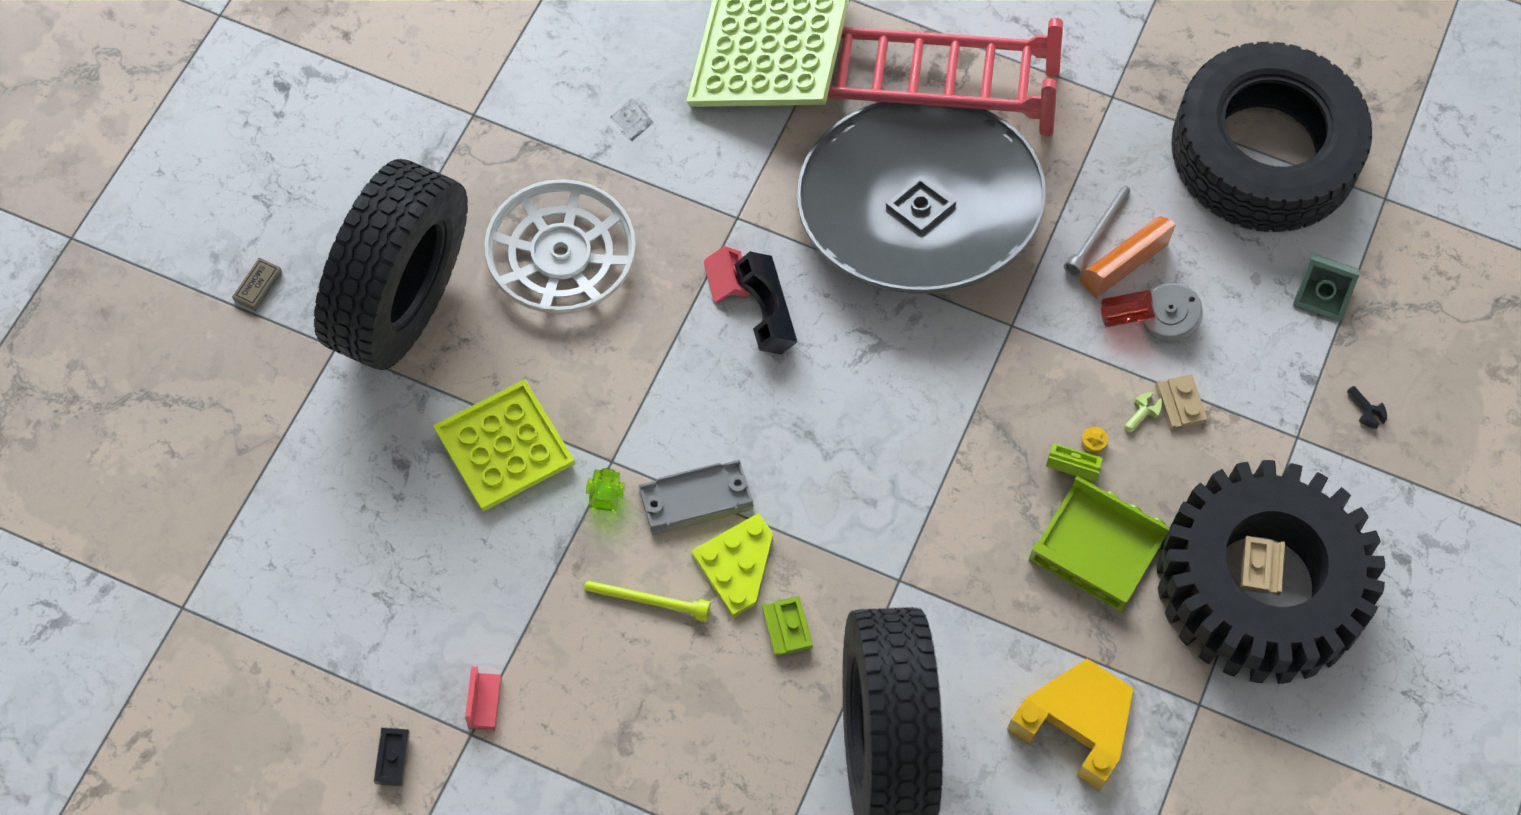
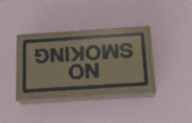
M258 258L232 296L233 300L256 311L282 273L281 267Z

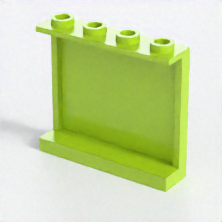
M1077 476L1073 486L1039 542H1036L1028 560L1122 612L1164 541L1170 527L1161 519L1143 513L1138 506L1127 504L1120 500L1116 494L1109 491L1105 492L1096 487L1091 480L1082 479Z

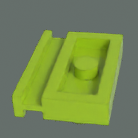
M1052 443L1046 467L1096 482L1102 458Z
M800 596L774 601L767 605L766 603L762 604V612L774 657L813 649Z

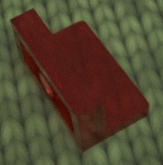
M1150 290L1101 300L1102 308L1100 309L1105 328L1155 318Z

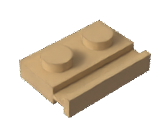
M1192 374L1171 378L1163 382L1161 380L1156 382L1155 387L1159 399H1162V408L1170 430L1178 427L1186 428L1206 424L1207 416Z
M1245 537L1240 584L1242 590L1265 594L1268 592L1275 593L1277 596L1281 594L1285 542L1275 543L1273 540Z

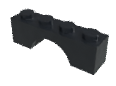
M749 251L734 265L740 285L752 293L762 310V322L753 328L759 351L783 354L798 341L773 257Z

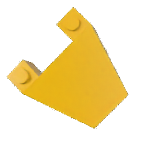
M1087 658L1027 696L1011 718L1007 730L1029 745L1046 720L1092 750L1081 766L1077 776L1100 791L1120 760L1134 688Z

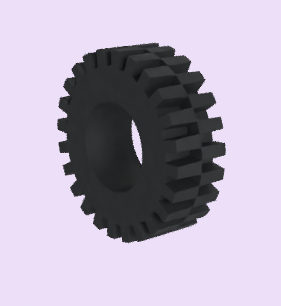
M1262 460L1254 474H1252L1248 462H1241L1235 465L1229 477L1221 469L1211 475L1206 486L1200 482L1192 490L1187 501H1183L1162 543L1161 549L1163 551L1157 563V573L1163 574L1158 585L1159 598H1170L1165 611L1169 623L1180 620L1184 623L1178 636L1186 646L1196 639L1202 642L1204 646L1198 657L1207 664H1210L1216 654L1227 659L1223 673L1235 677L1243 666L1250 668V682L1263 683L1271 672L1276 674L1278 684L1290 683L1299 671H1301L1304 679L1315 676L1324 664L1328 668L1333 666L1345 651L1352 647L1374 617L1378 606L1375 604L1382 596L1385 582L1378 580L1386 568L1385 557L1373 556L1381 542L1376 530L1366 533L1361 532L1369 518L1366 511L1360 507L1348 514L1344 507L1351 495L1342 487L1332 497L1322 493L1328 477L1319 472L1315 474L1308 485L1300 482L1303 466L1290 463L1283 475L1278 476L1276 475L1275 460ZM1246 536L1285 542V545L1301 558L1308 569L1312 583L1311 599L1289 607L1271 606L1253 599L1236 584L1231 576L1226 561V548L1236 541L1245 539Z

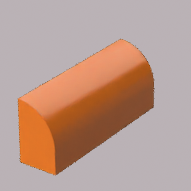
M1162 216L1155 218L1083 271L1080 282L1098 298L1165 248L1170 242L1176 224Z

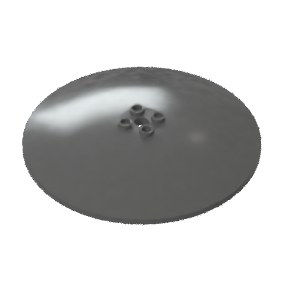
M877 102L858 109L831 126L816 141L807 154L801 167L797 185L798 212L805 233L813 246L828 262L846 275L873 287L917 294L940 293L960 289L983 281L1000 272L1011 264L1032 241L1040 226L1046 201L1044 173L1035 151L1017 129L996 114L982 109ZM917 203H925L927 206L924 208H917L915 205Z

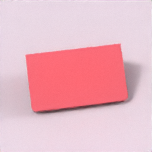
M723 246L704 259L714 302L720 303L730 295L747 298L752 294L740 285L734 264L742 258L741 251Z
M471 666L465 715L468 729L496 730L501 674L479 673L477 666Z

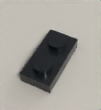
M381 727L374 783L376 785L403 786L410 738L409 729Z

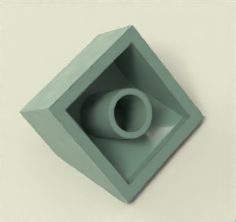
M1311 253L1293 305L1342 321L1359 278V269Z

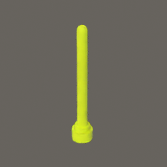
M593 581L584 583V589L588 592L691 613V616L695 617L697 621L707 622L711 601L700 599L691 603Z

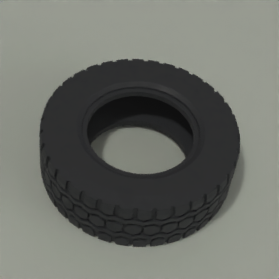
M1269 41L1257 42L1256 44L1253 42L1242 44L1241 47L1237 45L1227 49L1226 52L1222 51L1208 60L1189 82L1180 103L1172 131L1174 164L1177 172L1180 173V179L1185 186H1188V191L1194 198L1197 197L1198 202L1206 209H1211V213L1220 218H1225V221L1234 225L1236 223L1240 224V227L1251 230L1256 228V231L1268 232L1272 230V232H1284L1286 229L1288 231L1298 230L1302 226L1304 228L1311 226L1331 215L1341 206L1352 191L1367 161L1372 144V120L1370 112H1368L1369 108L1366 100L1362 99L1363 94L1359 88L1354 86V81L1347 74L1344 75V71L1336 64L1332 65L1330 60L1322 55L1319 57L1316 55V52L1311 50H1303L1300 46L1292 44L1288 46L1281 42H1273L1272 44ZM1265 107L1282 111L1295 118L1305 127L1313 140L1316 155L1303 163L1293 166H1273L1261 163L1247 156L1235 145L1229 136L1225 120L1232 114L1247 108Z
M401 158L388 162L378 170V173H375L354 201L351 210L347 213L343 221L344 223L335 237V242L332 244L328 254L329 257L323 269V275L318 286L319 290L316 295V306L314 307V331L322 345L378 370L391 368L409 352L414 342L422 334L423 329H425L431 316L434 314L439 300L443 296L462 245L461 242L467 222L468 197L466 189L461 183L434 170L425 168L420 164Z
M921 608L858 609L850 611L846 620L842 666L843 725L847 775L854 815H939L943 785V726L940 685L932 634L926 615Z

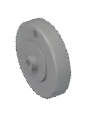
M1167 283L1154 288L1148 293L1142 303L1141 316L1146 330L1153 337L1162 341L1175 342L1188 338L1199 328L1203 318L1201 300L1193 289L1179 283Z

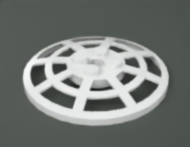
M565 179L535 183L510 196L491 218L484 243L485 258L489 272L495 283L507 296L527 308L557 314L588 309L611 296L623 284L630 273L636 249L635 234L631 220L615 198L591 184ZM548 192H570L568 206H550L537 210L530 199L536 195ZM580 194L600 201L610 208L613 214L601 222L592 213L578 208ZM522 204L529 216L518 224L512 236L497 232L504 218L516 206ZM553 214H566L564 223H554L548 226L543 217ZM575 217H581L595 227L584 233L580 228L574 226ZM619 221L624 227L627 236L628 255H613V243L608 230ZM534 223L539 232L534 236L532 242L520 240L519 238L522 233ZM599 236L603 237L605 243V255L591 254L590 242ZM494 241L509 246L508 256L513 272L499 276L493 259ZM559 247L568 250L564 255H557L554 251ZM516 249L531 252L533 263L520 269L516 259ZM589 263L602 264L599 272L590 281L582 274ZM610 265H625L618 280L607 291L600 294L594 288L604 278ZM539 271L542 275L549 278L546 288L534 284L527 276ZM573 278L579 285V287L570 290H556L559 280ZM519 280L530 290L543 295L541 303L530 302L516 295L506 284ZM585 292L591 299L572 306H551L554 297H570Z

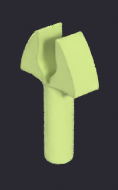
M1153 392L1138 396L1134 403L1139 406V410L1125 424V430L1132 433L1146 416L1151 415L1157 419L1161 411L1162 399L1160 398L1156 405L1146 407L1147 402L1152 398Z

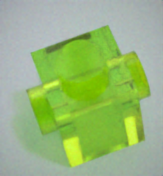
M609 468L594 469L593 478H588L586 494H590L589 503L591 509L616 512L618 498H623L625 483L621 482L620 472Z

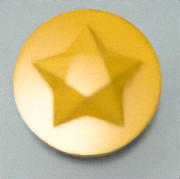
M1099 427L1086 429L1081 438L1082 447L1092 454L1101 453L1108 443L1107 433Z

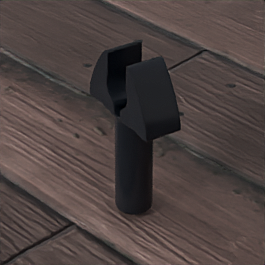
M1355 386L1347 390L1350 397L1363 410V415L1360 417L1359 422L1373 429H1377L1380 424L1372 415H1376L1383 424L1386 422L1387 411L1383 402L1378 406L1371 405Z

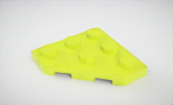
M760 513L691 551V555L732 618L756 606L773 538L772 531Z

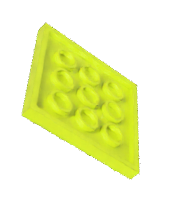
M525 379L433 425L435 433L482 512L575 465L574 458Z

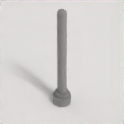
M1123 186L1117 193L1079 252L1067 259L1064 269L1068 274L1074 277L1081 276L1086 268L1085 259L1129 195L1130 188L1128 186Z

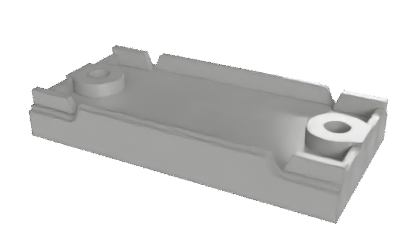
M740 459L660 477L656 481L638 485L652 535L746 512L754 508L753 499ZM738 481L741 485L735 486L734 483ZM651 503H657V507L655 508L651 507L650 505Z

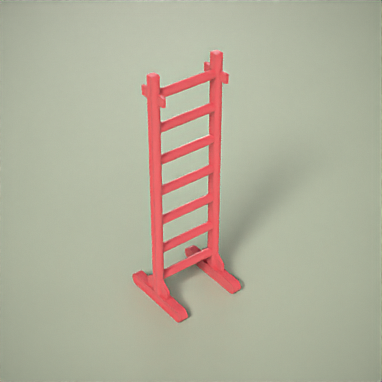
M1051 18L1048 23V34H1038L1029 40L843 27L841 35L843 43L836 87H829L827 98L1022 112L1030 119H1040L1039 133L1042 136H1052L1055 123L1057 81L1051 78L1044 79L1042 81L1041 96L1031 95L1027 98L1031 55L1036 58L1046 59L1045 73L1047 76L1057 77L1060 74L1063 20ZM853 39L879 41L872 89L846 88ZM888 42L914 44L908 92L881 90ZM924 44L950 46L944 95L917 93ZM960 47L986 49L980 97L954 95ZM996 49L1022 51L1017 100L990 98Z

